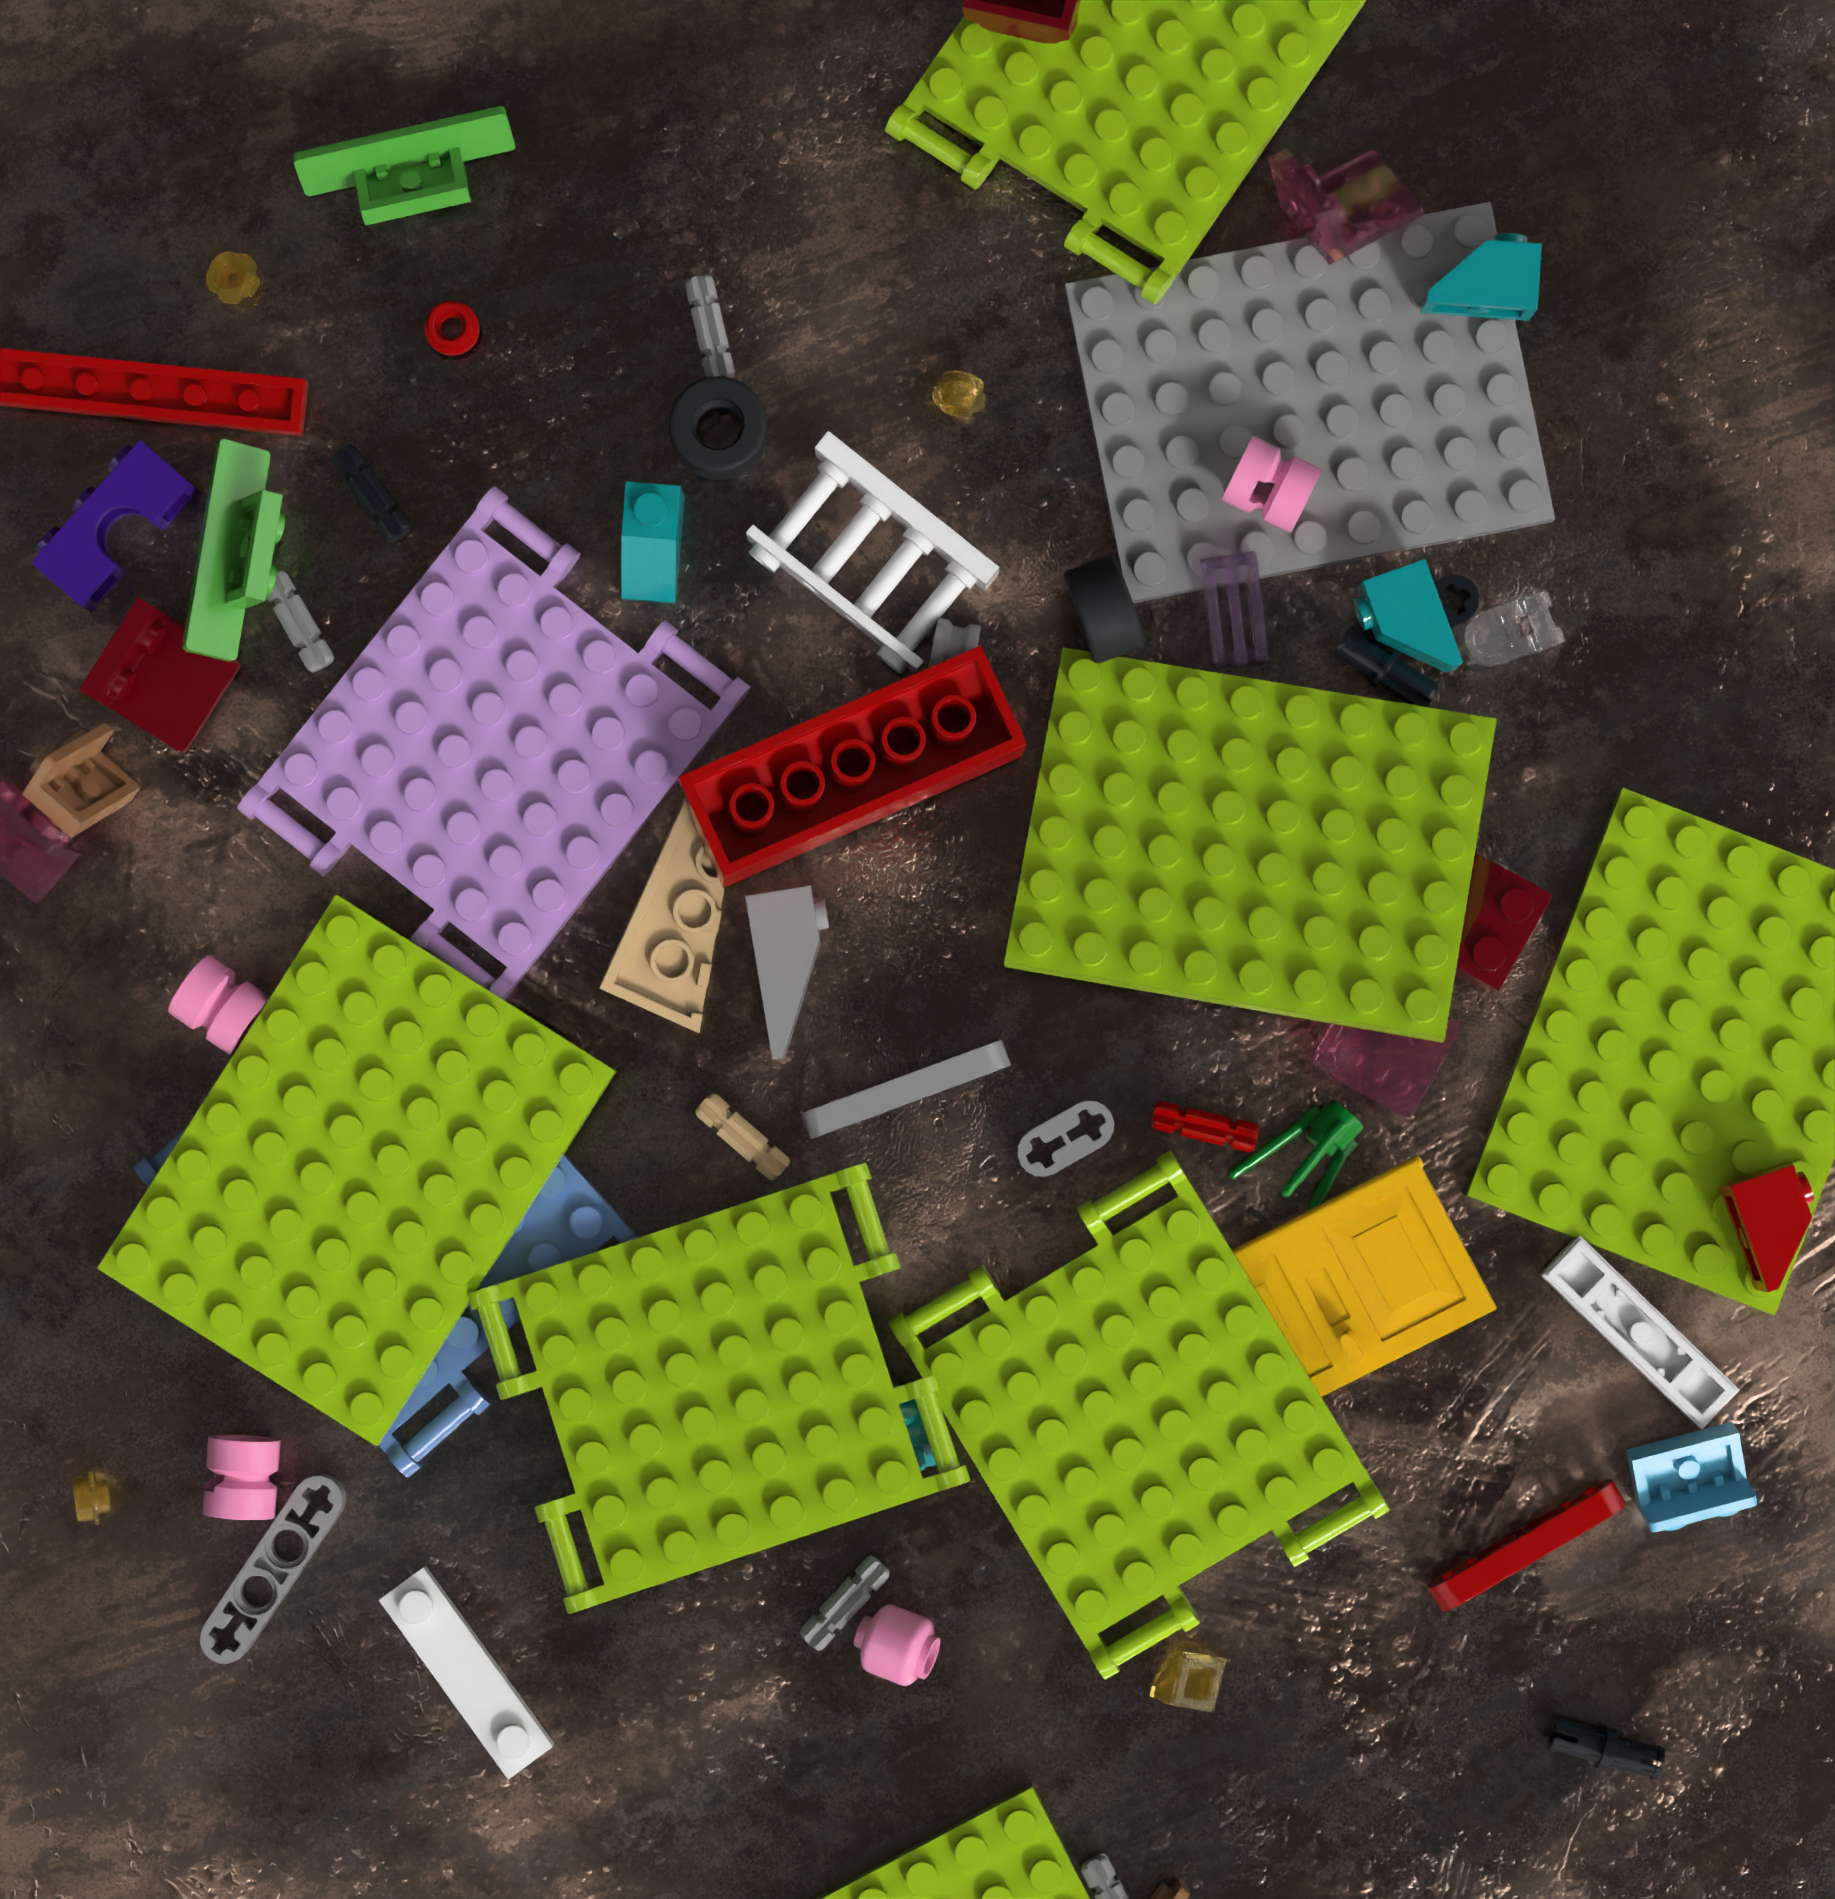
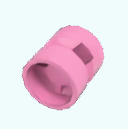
M1252 436L1221 501L1246 513L1259 509L1262 511L1264 522L1291 534L1322 469L1296 456L1287 461L1281 459L1280 448ZM1267 482L1275 484L1274 487L1269 486Z
M207 955L182 982L171 1000L168 1013L192 1030L204 1026L206 1028V1039L228 1055L233 1056L270 996L250 982L246 981L237 985L235 983L236 972L213 956Z
M218 1434L208 1436L206 1467L214 1473V1478L204 1484L202 1514L214 1518L235 1520H267L275 1518L277 1486L269 1481V1476L279 1470L281 1440L255 1435Z

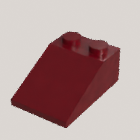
M1475 853L1456 975L1489 994L1498 992L1553 895L1505 867Z

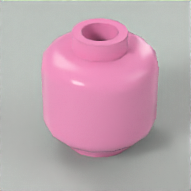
M888 1604L880 1608L874 1617L864 1616L856 1631L854 1646L861 1649V1666L868 1673L901 1686H908L915 1682L917 1678L923 1680L927 1678L939 1652L940 1638L934 1636V1626L926 1617Z

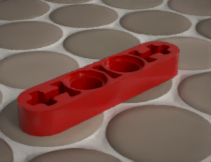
M1606 1479L1596 1483L1439 1575L1427 1585V1589L1441 1612L1456 1608L1610 1518L1625 1507L1626 1501L1613 1479Z

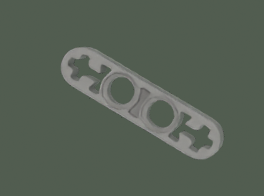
M999 1040L802 1113V1117L810 1139L1004 1069L1011 1066L1003 1041Z
M317 1473L304 1479L296 1487L201 1630L200 1646L203 1653L210 1660L219 1664H229L240 1659L252 1647L344 1509L346 1491L343 1484L336 1477ZM322 1486H326L331 1490L327 1499L333 1504L331 1510L328 1508L320 1509L309 1522L311 1525L319 1526V1530L315 1535L306 1523L292 1519L289 1515L292 1510L299 1517L304 1515L312 1503V1498L306 1494L308 1489L316 1491ZM293 1530L302 1537L304 1549L298 1559L285 1560L276 1553L274 1540L280 1531ZM261 1576L270 1582L273 1596L267 1605L254 1606L245 1599L243 1586L249 1577ZM232 1602L241 1614L256 1618L257 1623L253 1626L248 1619L243 1621L234 1635L236 1641L240 1643L239 1647L230 1645L223 1651L217 1646L220 1637L214 1632L215 1627L224 1629L233 1621L238 1612L228 1609V1605Z

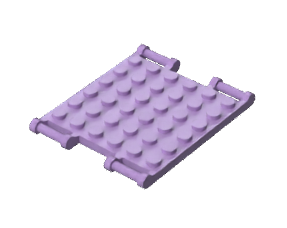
M494 486L484 495L474 513L260 781L246 793L237 809L250 820L255 817L291 844L311 860L310 867L322 877L326 876L334 868L351 845L356 847L434 909L428 919L415 931L410 941L506 1000L679 782L678 777L686 773L744 700L751 687L739 677L735 680L731 679L677 636L679 630L666 620L656 628L639 653L633 650L556 589L574 567L581 553L568 543L563 546L507 503L508 496ZM493 520L497 521L549 562L547 569L541 576L485 533V530ZM663 653L720 697L712 710L708 709L654 666ZM279 788L336 832L328 843L324 844L270 801ZM449 922L507 967L497 980L440 935Z

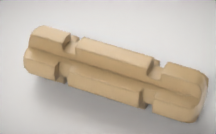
M714 1093L709 1094L695 1111L696 1116L709 1128L712 1126L716 1127L719 1130L716 1134L748 1162L753 1160L757 1164L756 1169L768 1180H776L789 1166V1157L776 1146L771 1148L767 1144L769 1140L737 1111L734 1114L728 1110L730 1105L720 1096Z

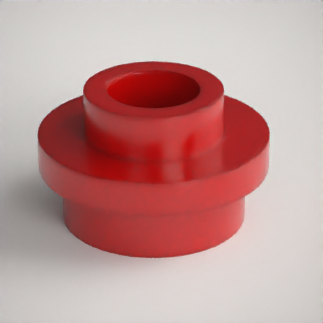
M442 302L436 305L427 315L425 321L426 338L430 345L441 354L447 356L464 354L475 345L479 337V321L473 310L462 302ZM450 321H458L462 324V332L455 338H448L443 334L444 326Z

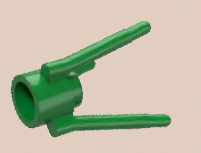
M1330 1100L1322 1110L1312 1105L1301 1119L1228 1171V1176L1230 1179L1238 1178L1310 1127L1312 1130L1306 1137L1315 1147L1281 1189L1282 1196L1289 1197L1324 1155L1330 1158L1334 1155L1307 1206L1308 1211L1322 1203L1346 1159L1359 1145L1354 1139L1364 1127L1352 1113L1334 1100Z

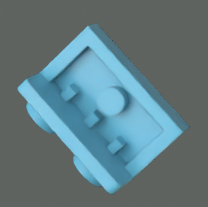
M1733 1422L1626 1449L1635 1504L1651 1532L1677 1530L1686 1524L1716 1516H1731L1740 1510L1757 1505L1756 1493L1746 1477L1740 1435Z

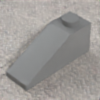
M811 885L745 896L772 1060L785 1059L821 944L819 930L829 928L824 896L814 898Z

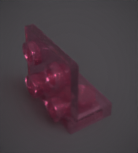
M1287 148L1267 158L1280 207L1329 265L1415 221L1424 214L1422 204L1373 150L1320 177H1317L1315 171L1308 163L1301 166Z
M0 779V874L32 902L39 904L81 854L69 844L74 837L70 838L39 812L35 811L32 813L28 809L31 802L22 795L23 791L10 781L4 782Z
M1448 1017L1445 1040L1442 1043L1331 1024L1312 1057L1313 1068L1401 1117L1411 1119L1459 1036L1462 1025L1460 1022Z

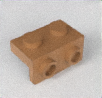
M106 723L88 733L80 729L58 750L52 746L48 747L34 760L29 769L34 776L24 789L22 795L45 814L54 826L60 828L70 838L130 803L141 788L101 752L114 731Z

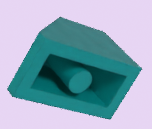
M1515 233L1497 234L1494 236V240H1486L1427 291L1421 302L1420 313L1529 321L1538 309L1542 243H1527L1525 235Z
M626 481L621 534L622 600L676 604L685 501L681 486Z
M1425 559L1362 581L1357 588L1360 597L1353 599V604L1363 630L1371 628L1377 641L1445 673L1457 669L1463 663Z

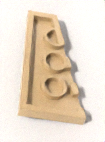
M685 798L598 988L700 1033L706 989L709 984L711 962L721 919V907L725 888H722L700 840Z

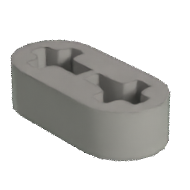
M1083 1101L1073 1105L1031 1129L1021 1138L1017 1147V1157L1020 1165L1026 1172L1034 1176L1046 1177L1057 1173L1099 1149L1110 1140L1114 1132L1112 1114L1105 1105L1097 1101ZM1086 1109L1091 1116L1101 1114L1104 1123L1098 1127L1101 1135L1098 1139L1092 1141L1091 1137L1086 1134L1070 1141L1066 1132L1080 1124L1078 1113ZM1039 1136L1043 1143H1047L1061 1136L1065 1145L1051 1154L1052 1165L1044 1168L1040 1162L1030 1164L1026 1155L1033 1150L1030 1143L1033 1138Z

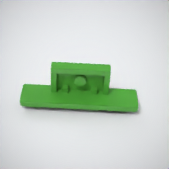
M497 106L295 152L293 154V163L306 196H314L356 186L360 212L364 224L367 226L471 202L464 161L512 151L515 149V142L506 110L503 106Z
M222 439L216 443L182 648L186 652L227 662L235 660L238 656L245 609L265 602L266 597L271 594L274 588L277 572L276 567L271 564L274 546L280 541L284 531L285 515L283 512H280L283 495L265 490L271 457L270 452L228 439Z

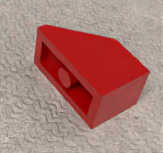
M1780 1164L1719 1185L1753 1284L1758 1291L1771 1292L1779 1289L1812 1220L1808 1204L1814 1202V1196L1810 1183L1802 1171L1796 1173L1793 1164Z

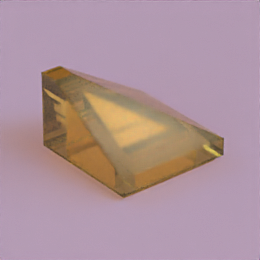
M1178 1649L1153 1684L1150 1696L1168 1705L1213 1713L1227 1659L1220 1656Z

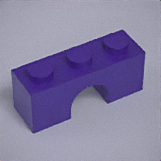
M141 440L134 447L131 445L125 446L114 456L108 466V470L111 471L110 474L97 488L90 486L79 495L72 506V511L75 513L61 528L53 527L40 539L35 548L38 554L31 561L37 569L78 605L91 613L128 573L112 559L108 552L107 535L111 526L124 516L140 515L146 517L164 532L200 492Z

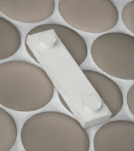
M1581 1236L1574 1238L1539 1274L1697 1428L1702 1430L1740 1390Z
M426 1565L379 1599L382 1606L508 1780L554 1746L553 1740Z

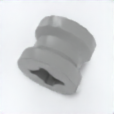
M938 617L929 668L978 647L981 625L970 623L966 627L953 626L949 619Z

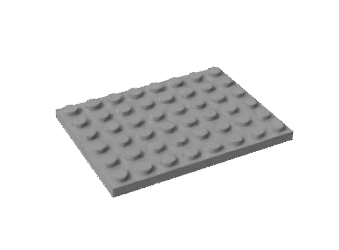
M1491 202L1191 259L1186 262L1169 289L1156 305L1140 296L1141 289L1117 274L1065 284L1064 290L1119 567L1133 603L1546 524L1555 520L1515 320L1420 313L1421 302L1431 287L1483 242L1494 240L1497 230ZM1159 266L1149 267V269L1154 272ZM1252 436L1280 448L1281 459L1287 461L1296 456L1322 469L1291 534L1264 522L1262 511L1259 509L1246 513L1221 501ZM1267 482L1269 486L1274 487L1275 484Z

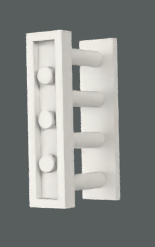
M828 431L815 446L816 458L821 461L817 467L820 473L769 536L752 524L746 532L748 541L754 545L749 553L773 573L780 566L878 644L881 649L876 655L893 670L902 675L908 668L916 674L924 668V660L913 651L937 623L938 617L941 618L964 588L970 590L976 584L983 591H986L999 575V566ZM848 482L864 495L859 501L862 508L812 570H809L789 554L786 549L837 486L843 488ZM890 516L907 529L902 535L905 541L856 602L852 604L828 585V583L878 521L885 522ZM933 550L949 563L945 568L948 574L895 638L873 621L871 617L922 554L928 556Z

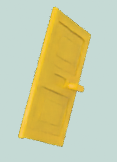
M1418 1155L1232 1249L1322 1397L1497 1309L1494 1300L1424 1171L1423 1161Z

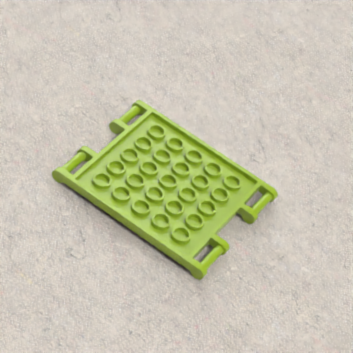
M1081 0L1078 8L1077 26L1073 34H1071L1070 40L1055 44L1040 43L991 32L963 16L905 102L893 112L886 125L885 132L898 141H902L904 138L954 169L962 175L961 181L975 190L982 185L999 159L1014 167L1085 213L1069 232L1064 242L1065 248L1078 256L1082 252L1141 289L1140 296L1156 305L1169 289L1367 0ZM926 111L982 148L977 154L972 156L920 123L918 119ZM1103 224L1162 263L1153 272L1095 234Z
M1171 1150L1156 1158L1158 1164L1097 1201L1093 1202L1089 1198L1076 1206L1081 1219L1098 1244L1005 1300L986 1267L980 1264L968 1272L969 1278L907 1316L904 1312H901L888 1320L894 1335L905 1348L922 1378L936 1374L941 1388L936 1394L943 1413L1088 1650L1097 1670L1105 1680L1120 1672L1119 1665L1181 1628L1187 1632L1199 1625L1200 1620L1179 1585L1272 1530L1287 1557L1293 1566L1296 1567L1309 1559L1307 1553L1371 1515L1377 1519L1390 1511L1374 1481ZM1167 1183H1171L1178 1196L1113 1235L1105 1222L1106 1220ZM977 1298H983L990 1310L926 1348L918 1334ZM1354 1482L1361 1496L1295 1534L1288 1520ZM1163 1595L1170 1605V1610L1113 1644L1106 1645L1100 1632Z
M867 1163L852 1166L773 1194L467 1294L471 1309H478L500 1379V1383L496 1384L500 1401L542 1387L567 1464L575 1494L534 1507L538 1522H545L567 1592V1597L563 1598L567 1614H572L971 1481L966 1465L960 1466L946 1425L936 1394L937 1391L941 1390L936 1374L894 1388L860 1282L898 1270L901 1266L896 1252L890 1253L867 1183L868 1180L872 1179ZM844 1188L847 1190L870 1260L855 1266L831 1196L832 1192ZM511 1298L515 1300L537 1371L521 1375L499 1302ZM913 1399L916 1401L939 1472L923 1478L899 1405ZM580 1509L604 1582L603 1585L591 1589L588 1588L565 1515Z

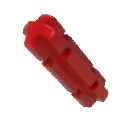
M1165 1101L1156 1102L1151 1117V1127L1154 1130L1173 1133V1130L1180 1131L1179 1136L1223 1146L1225 1142L1230 1144V1148L1245 1152L1254 1150L1259 1133V1126L1255 1123L1239 1119L1235 1123L1230 1121V1117L1190 1107L1181 1110L1179 1105Z

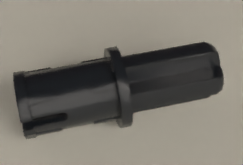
M1351 626L1333 653V656L1339 657L1373 680L1372 687L1376 689L1381 685L1407 704L1428 707L1439 689L1435 682L1399 659V651L1395 650L1393 653H1390L1359 632L1354 626Z

